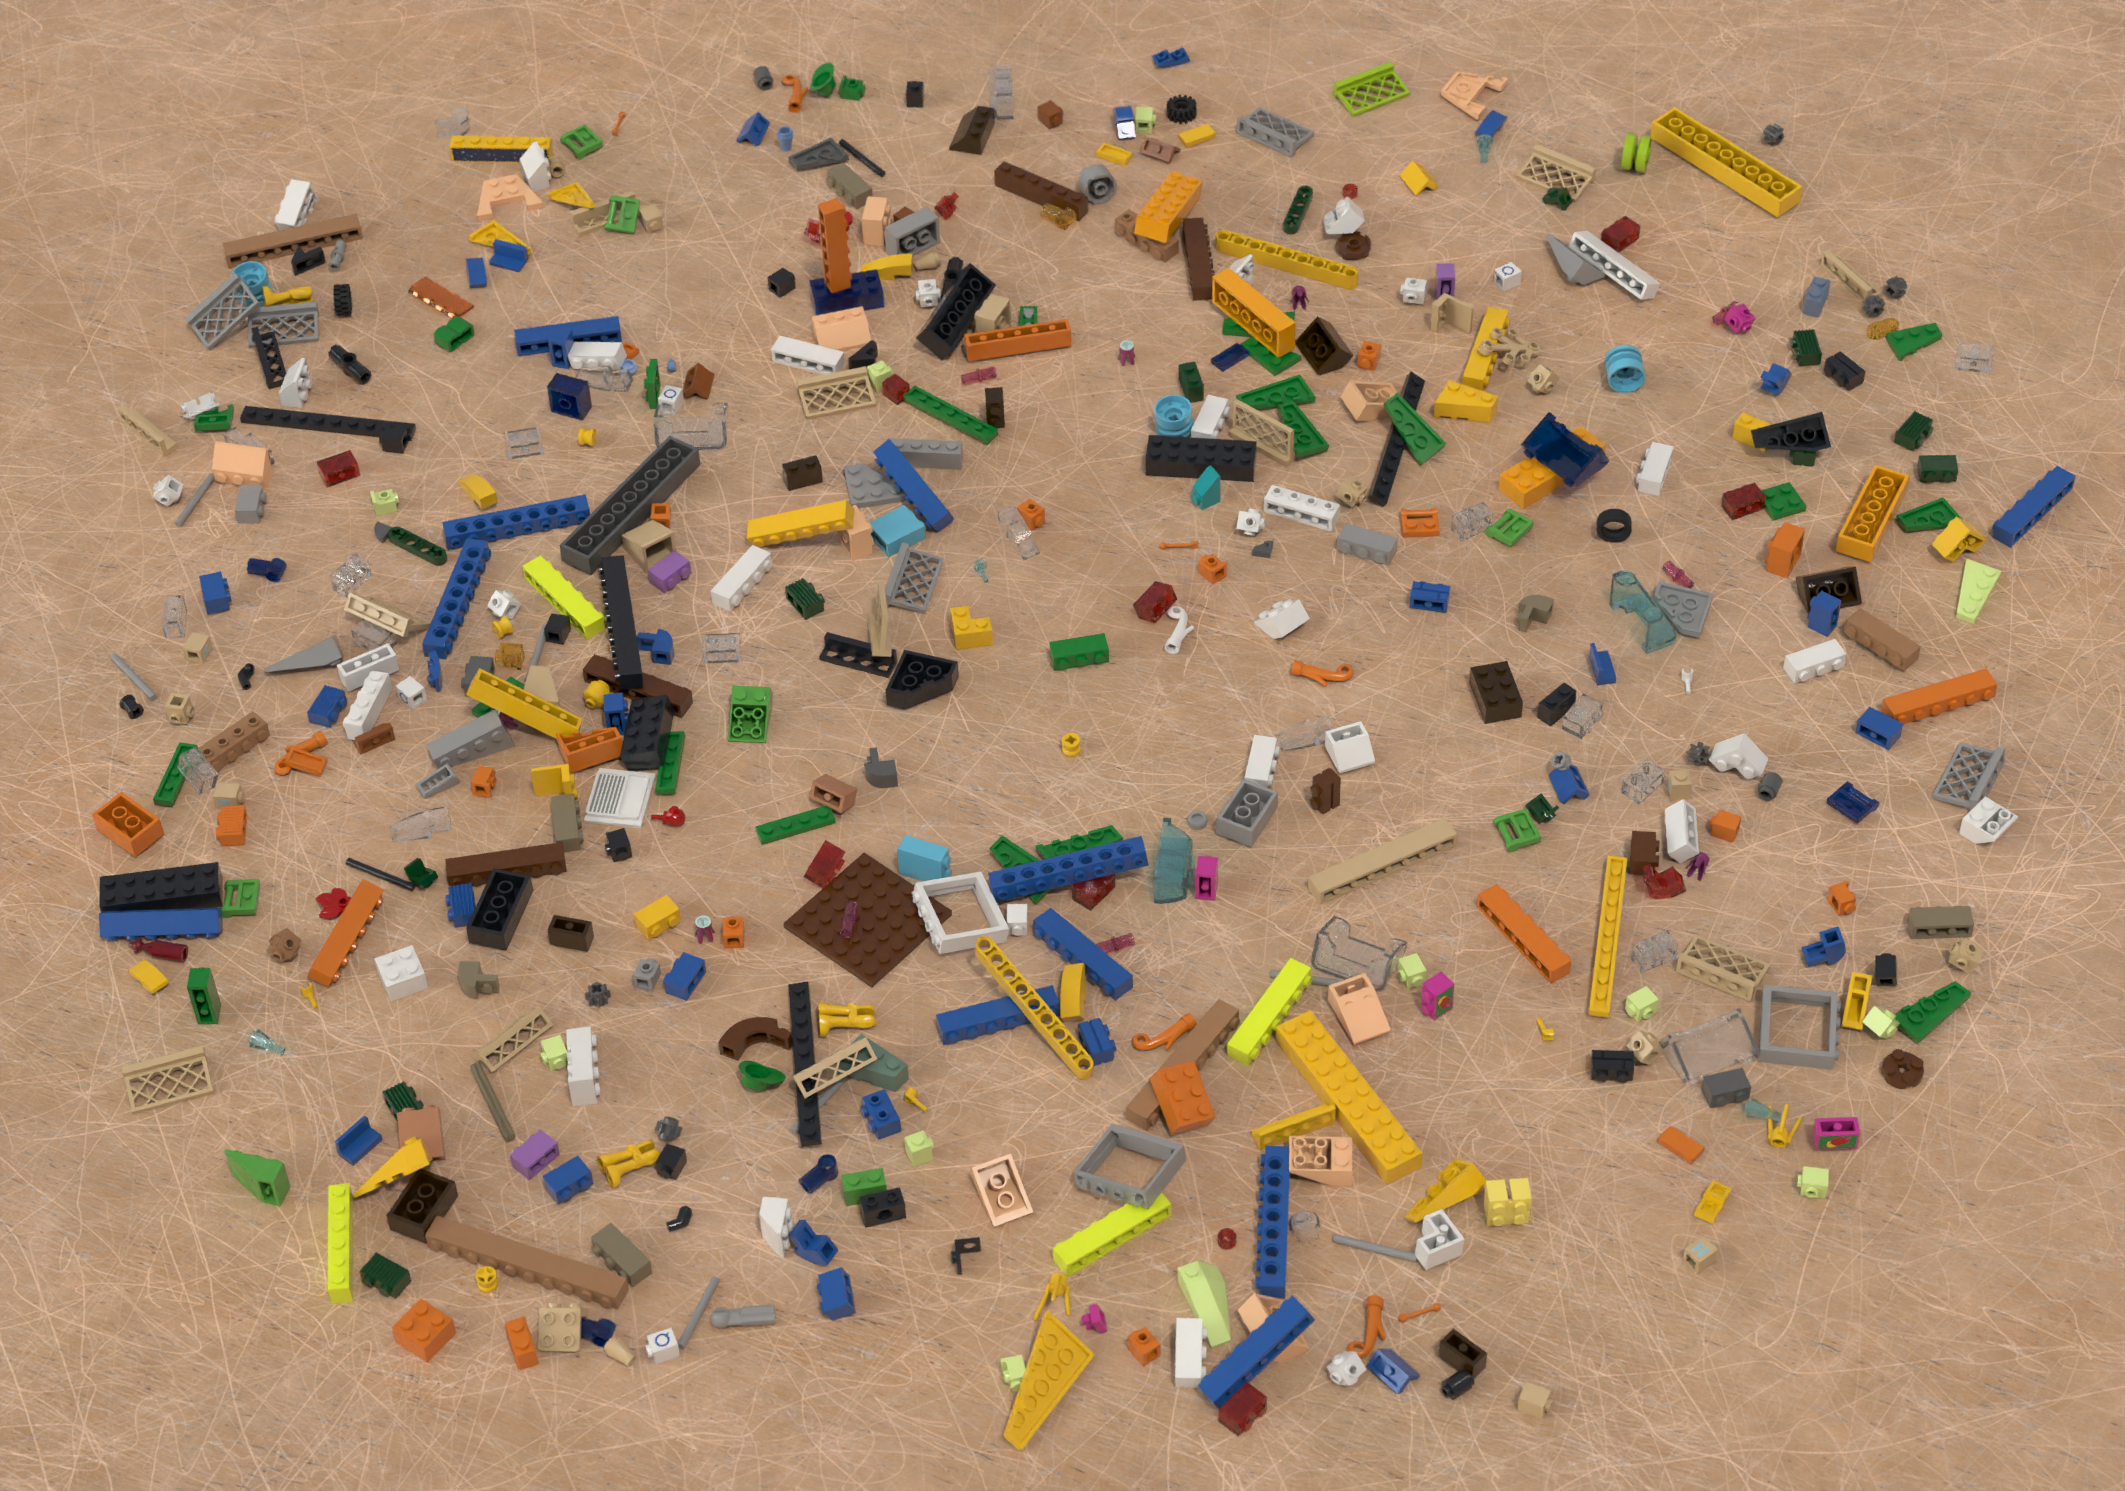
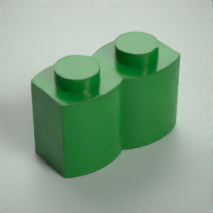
M459 316L449 320L447 325L436 329L434 341L448 352H452L475 335L474 327Z

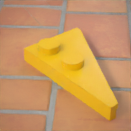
M577 181L547 193L550 200L586 208L595 207L593 200Z
M495 220L468 235L470 242L493 247V242L498 239L526 246L528 255L532 253L531 247Z

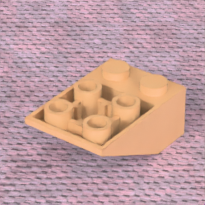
M1366 973L1328 986V1002L1354 1045L1391 1032L1376 991Z
M1289 1136V1172L1330 1186H1352V1137Z

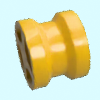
M580 428L578 444L595 446L596 429L586 430V428Z
M506 616L502 617L498 622H491L493 632L498 639L503 638L505 634L513 633V627Z
M1067 733L1062 737V753L1067 757H1075L1081 752V739L1077 734Z
M484 1266L477 1270L475 1278L478 1289L483 1293L495 1291L498 1287L495 1269L490 1266Z

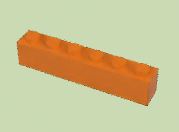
M837 198L818 204L824 279L831 293L850 288V280L852 279V274L849 270L851 262L848 257L850 249L847 244L849 237L846 232V227H848L845 219L846 208Z
M1068 319L964 334L968 362L1072 346L1071 328Z
M1986 668L1884 698L1881 712L1904 725L1915 720L1938 715L1942 712L1972 705L1979 701L1989 700L1995 697L1997 683Z
M362 879L312 964L307 975L308 978L329 988L332 981L336 983L341 974L339 971L340 967L344 968L350 958L347 956L348 953L354 952L358 945L357 938H362L367 929L365 927L366 922L371 923L375 915L373 910L375 907L379 909L384 900L381 897L384 889Z
M1495 884L1478 894L1477 908L1550 984L1570 973L1571 959L1569 955L1561 951L1557 943L1551 940L1545 931L1534 923L1532 917L1527 915L1520 905L1509 897L1506 890L1501 889L1498 884Z

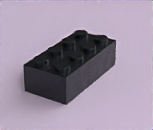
M667 694L631 700L620 757L628 771L664 766L675 711Z
M493 868L466 927L469 943L507 950L533 893L531 875Z

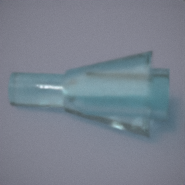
M1483 134L1478 136L1476 141L1481 154V163H1487L1493 138Z
M260 1029L252 1031L248 1038L249 1046L252 1048L273 1051L281 1056L285 1052L284 1047L275 1044Z
M1752 1098L1751 1101L1747 1100L1743 1111L1747 1113L1746 1117L1769 1118L1781 1122L1782 1114L1772 1111L1755 1098Z

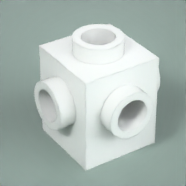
M1406 278L1405 284H1401L1400 295H1403V302L1424 305L1427 280Z
M935 279L919 280V290H915L916 301L920 300L921 307L937 306L941 295L940 288H936Z
M168 475L162 481L159 480L155 484L153 498L168 507L173 502L176 503L179 500L183 483Z
M1248 508V512L1239 511L1236 529L1245 530L1244 534L1255 535V532H1261V529H1264L1265 518H1263V514H1259V510Z
M495 590L487 606L493 610L492 613L497 617L502 618L506 616L508 619H513L521 603L514 598L512 592L508 590Z
M1350 1351L1337 1354L1327 1366L1330 1378L1337 1385H1353L1358 1381V1377L1367 1370L1357 1353Z

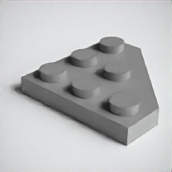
M863 464L844 466V474L852 506L856 505L858 508L905 502L904 490L900 492L894 485L896 483L894 479L890 480L887 476Z
M1659 581L1654 593L1655 602L1681 634L1700 638L1713 600V594Z

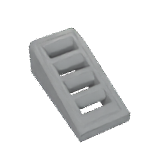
M447 763L416 783V786L426 799L457 785L460 781ZM428 785V787L430 788L427 791L424 788V786Z

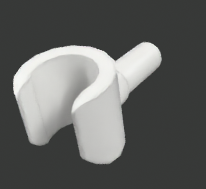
M1683 668L1681 680L1685 682L1686 694H1690L1693 669L1690 670V673H1686Z

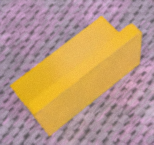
M1413 160L1400 174V177L1417 196L1426 186L1432 190L1439 186L1427 170Z

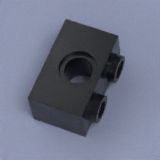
M900 1187L859 1197L865 1228L906 1219L905 1202Z

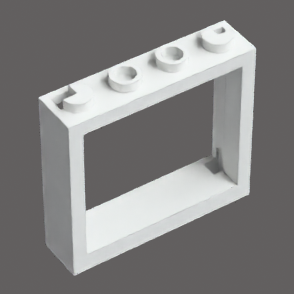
M982 872L915 883L914 891H912L913 903H916L919 916L923 918L925 929L930 933L933 945L935 944L939 954L975 948L976 940L981 936L990 937L996 944L1006 942L1009 927ZM973 889L990 928L946 935L928 896Z

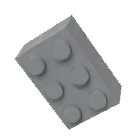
M927 206L884 227L886 253L889 256L898 254H912V256H915L940 243L938 216Z
M1243 779L1217 817V834L1252 847L1278 808V792Z

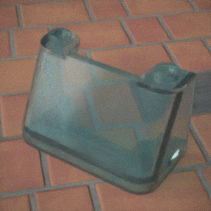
M1627 570L1612 574L1609 605L1613 611L1617 610V608L1625 609L1626 614L1635 611L1646 625V641L1642 643L1644 652L1649 654L1674 644L1676 641V631L1635 575Z

